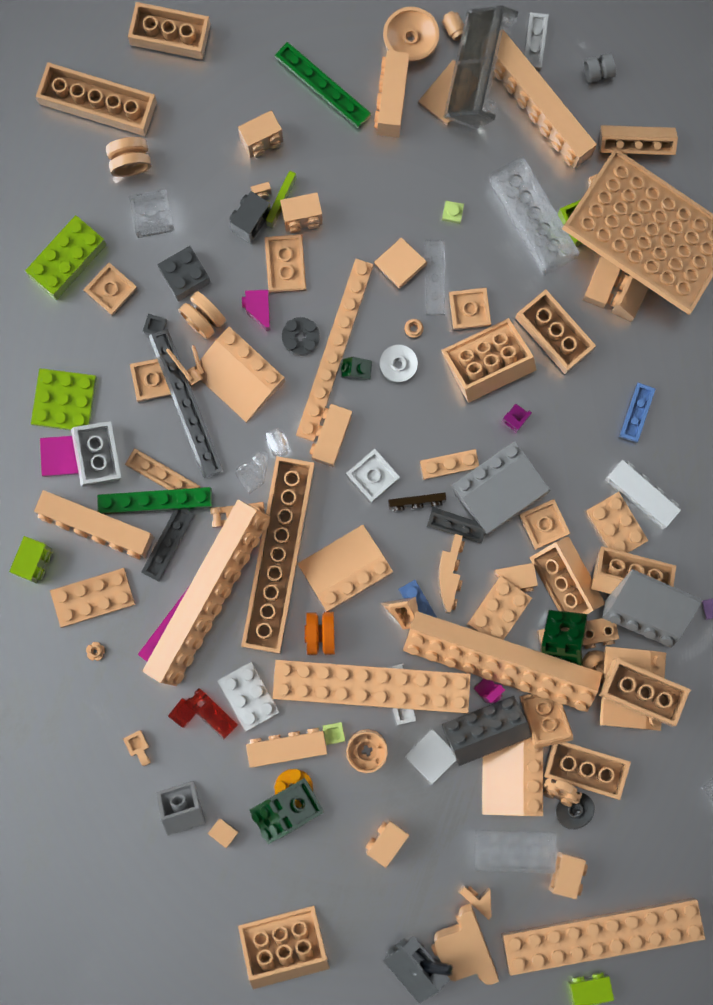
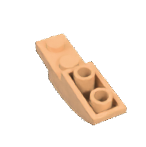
M457 534L454 535L450 552L442 551L439 566L440 595L444 609L449 614L451 610L456 609L458 599H455L456 591L460 592L463 582L459 580L460 575L453 573V571L458 570L460 560L457 559L458 552L462 553L465 541H462L463 536Z

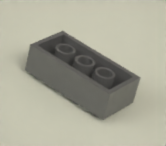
M515 696L442 724L447 741L459 766L532 737L527 720Z

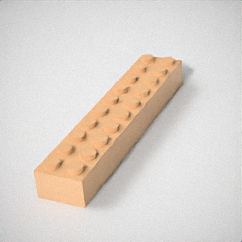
M276 456L266 514L271 518L269 519L268 527L262 532L242 648L281 654L315 468L313 462Z
M237 500L142 672L160 683L177 686L183 680L186 668L193 662L196 650L202 646L205 634L212 628L215 616L221 612L224 600L229 597L234 582L241 575L240 571L248 563L253 548L260 541L259 537L268 527L269 519L271 518L269 515L245 502Z
M418 611L415 612L403 651L411 655H417L429 661H435L447 667H453L468 674H474L486 680H492L504 686H510L522 692H528L540 698H546L588 712L598 693L602 672Z
M276 660L273 699L468 714L471 674Z
M695 898L501 933L510 976L705 940L698 900Z

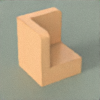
M218 819L208 832V835L227 848L239 831L222 819Z

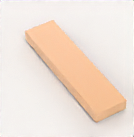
M135 448L125 463L127 467L167 490L200 488L196 483Z

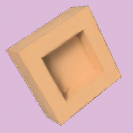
M269 182L251 186V191L263 199L272 194Z

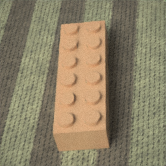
M47 62L36 94V99L40 105L142 136H146L157 104L154 94Z
M45 490L42 491L34 510L38 514L37 518L51 524L54 521L56 522L55 525L66 531H69L70 528L74 529V533L84 538H87L89 535L94 542L101 545L108 543L110 544L109 547L121 553L123 550H126L129 556L138 560L141 557H147L155 538L149 532Z

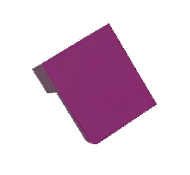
M515 404L504 416L502 422L517 433L532 412L530 410L527 412L518 404Z

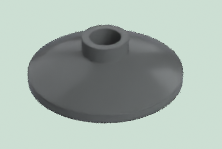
M582 793L580 802L572 804V807L563 805L560 800L556 809L557 819L568 829L582 828L593 818L595 811L594 803L584 793Z

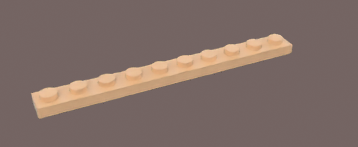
M355 259L296 433L297 437L312 442L315 441L318 427L321 423L373 269V264Z

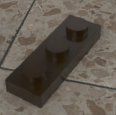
M446 492L389 499L388 507L393 509V512L404 511L405 507H412L415 510L424 508L423 505L431 504V507L443 506L442 503L446 502Z

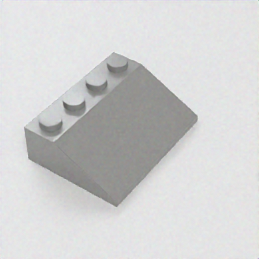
M512 442L452 484L455 495L487 535L550 492L549 487L515 442Z
M632 569L605 600L602 618L672 648L682 637L701 605L702 599Z

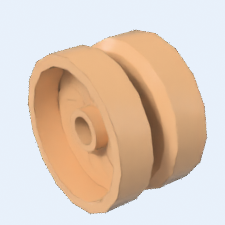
M126 137L115 140L106 146L107 157L111 160L109 163L110 172L113 176H134L144 173L151 168L150 156L146 154L148 146L145 138Z
M196 291L190 297L193 306L184 303L178 311L196 332L208 340L214 334L211 324L220 328L226 322V319L213 303L202 293Z

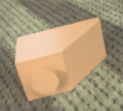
M534 563L501 568L494 571L495 576L498 578L500 576L524 593L534 591L533 588L538 586Z

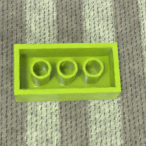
M75 215L30 264L25 272L33 281L57 300L107 244L98 233Z

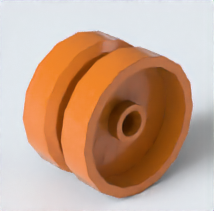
M306 612L305 643H307V655H317L319 653V643H323V653L325 655H335L334 612H324L322 614V624H319L316 612Z

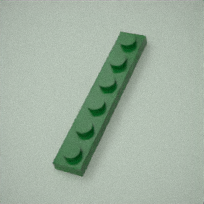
M286 42L275 54V58L358 129L371 116V113L290 43Z
M212 488L97 495L98 512L105 515L212 508Z

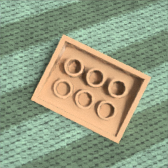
M509 318L441 350L468 403L536 371L534 356Z
M230 327L215 340L200 359V364L204 371L201 374L203 377L201 381L246 423L285 383V377Z
M364 525L359 526L297 563L326 612H330L393 574L391 567Z
M605 647L603 684L613 659L622 660L665 678L666 652ZM602 697L600 725L661 731L662 722Z
M532 737L483 756L482 815L543 816V747L535 749Z
M314 906L238 926L247 973L253 989L330 969Z

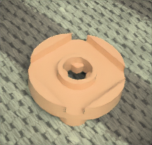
M550 778L545 780L543 785L544 796L551 799H559L563 805L572 807V804L580 802L582 793L577 794V788L560 780H557L556 783L551 782L552 779Z

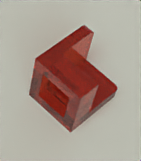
M182 698L168 717L182 728H185L196 715L198 709L185 698Z

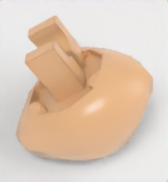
M599 650L589 651L583 657L582 666L602 672L600 684H602L605 652Z

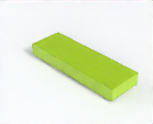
M288 172L266 218L267 226L274 227L281 212L280 200L288 198L296 181V173Z

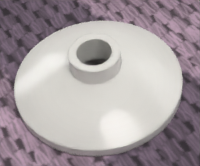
M405 345L390 346L381 355L380 369L383 375L393 382L407 381L417 370L418 361L416 354ZM401 362L402 367L397 368L395 363Z

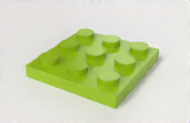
M39 368L31 425L65 430L89 425L97 377L95 375Z

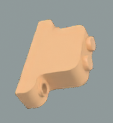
M471 903L462 906L459 909V915L456 916L458 924L435 933V944L431 945L435 956H439L441 962L438 963L452 965V974L448 976L450 981H457L478 974L480 981L482 980L487 985L499 982L498 973Z

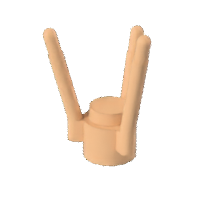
M194 345L192 346V351L197 369L193 366L186 370L171 350L166 349L172 360L187 378L190 386L203 379L201 374L204 371Z

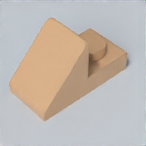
M463 886L459 893L489 920L491 918L490 888L478 899L476 897L478 893L472 887L466 888Z

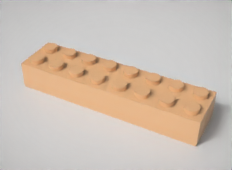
M503 29L488 39L484 44L482 55L485 64L494 69L495 76L506 84L505 87L511 95H515L519 106L528 111L532 122H537L541 127L540 131L545 137H549L552 141L554 149L563 154L566 164L576 169L593 155L597 145Z

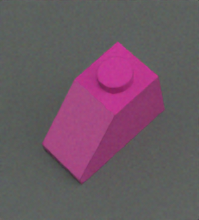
M268 290L245 291V297H242V308H246L247 314L263 329L270 331Z

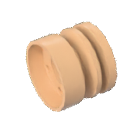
M370 729L360 730L353 734L348 742L346 750L347 760L359 772H375L386 761L388 754L387 743L377 731ZM365 745H367L368 748L372 747L370 755H367L366 752H362V750H364Z

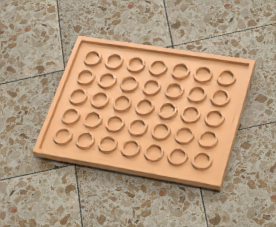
M615 148L566 221L562 230L690 315L713 278V214Z

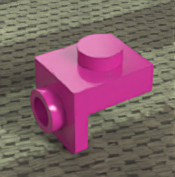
M484 678L474 687V690L485 703L498 702L503 697L502 693L505 691L501 684H495L492 680Z

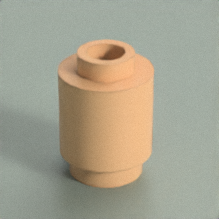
M451 11L444 15L442 23L450 38L458 41L467 35L466 26L458 12L454 13Z

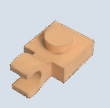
M141 730L123 738L130 755L134 756L137 754L142 766L151 763L144 751L150 747Z

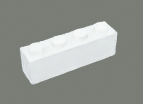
M622 460L605 480L659 527L665 529L681 511L678 508L679 504L671 498H666L661 488L652 486L647 476L637 473L632 463Z

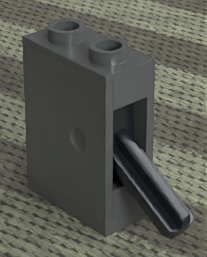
M414 936L408 940L404 938L397 945L392 946L386 952L388 956L383 960L419 1004L439 992L450 980L448 976L452 974L453 969L452 965L438 963L424 949V945L419 943Z

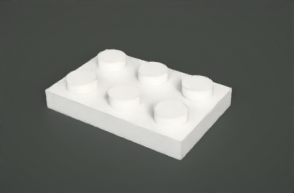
M252 662L218 680L245 732L280 713Z

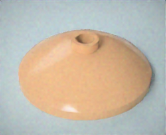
M404 7L395 11L387 19L383 31L384 43L389 51L409 53V62L420 61L428 57L435 50L439 41V27L434 17L426 10L418 7ZM413 37L414 40L409 41L408 38Z

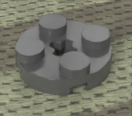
M297 317L289 320L282 330V342L286 349L294 355H308L319 344V330L315 322L308 318ZM299 332H303L306 335V338H303L302 341L295 337Z

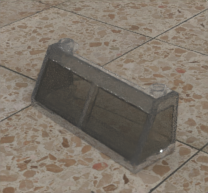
M505 6L476 8L467 11L444 118L476 129L495 120L497 105L488 96L503 27L514 26L519 11Z

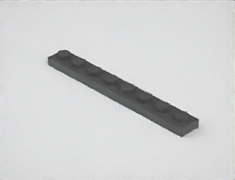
M168 329L150 334L149 339L203 477L206 478L222 472L223 469L189 382L166 351V349H170L180 362Z

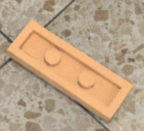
M476 449L421 460L420 466L423 480L474 470L479 466Z

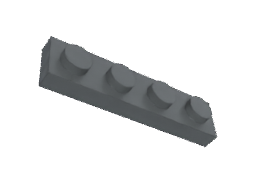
M188 509L174 510L141 573L159 582L195 513Z

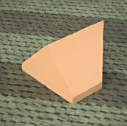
M416 597L380 603L399 622L403 630L410 629L415 612H419Z

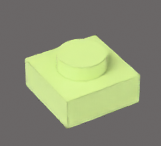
M446 201L442 221L460 224L464 204Z
M342 722L323 726L326 745L345 741Z

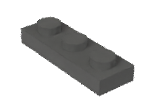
M435 507L432 508L427 524L429 527L453 535L463 536L462 538L481 544L486 533L477 521Z

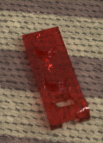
M198 688L194 692L195 695L192 698H188L185 704L224 740L238 724L207 694ZM200 700L205 703L202 707L197 704Z

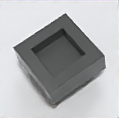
M148 314L143 333L150 335L164 330L167 319Z

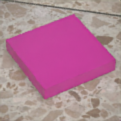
M72 436L40 438L41 471L43 477L79 474Z

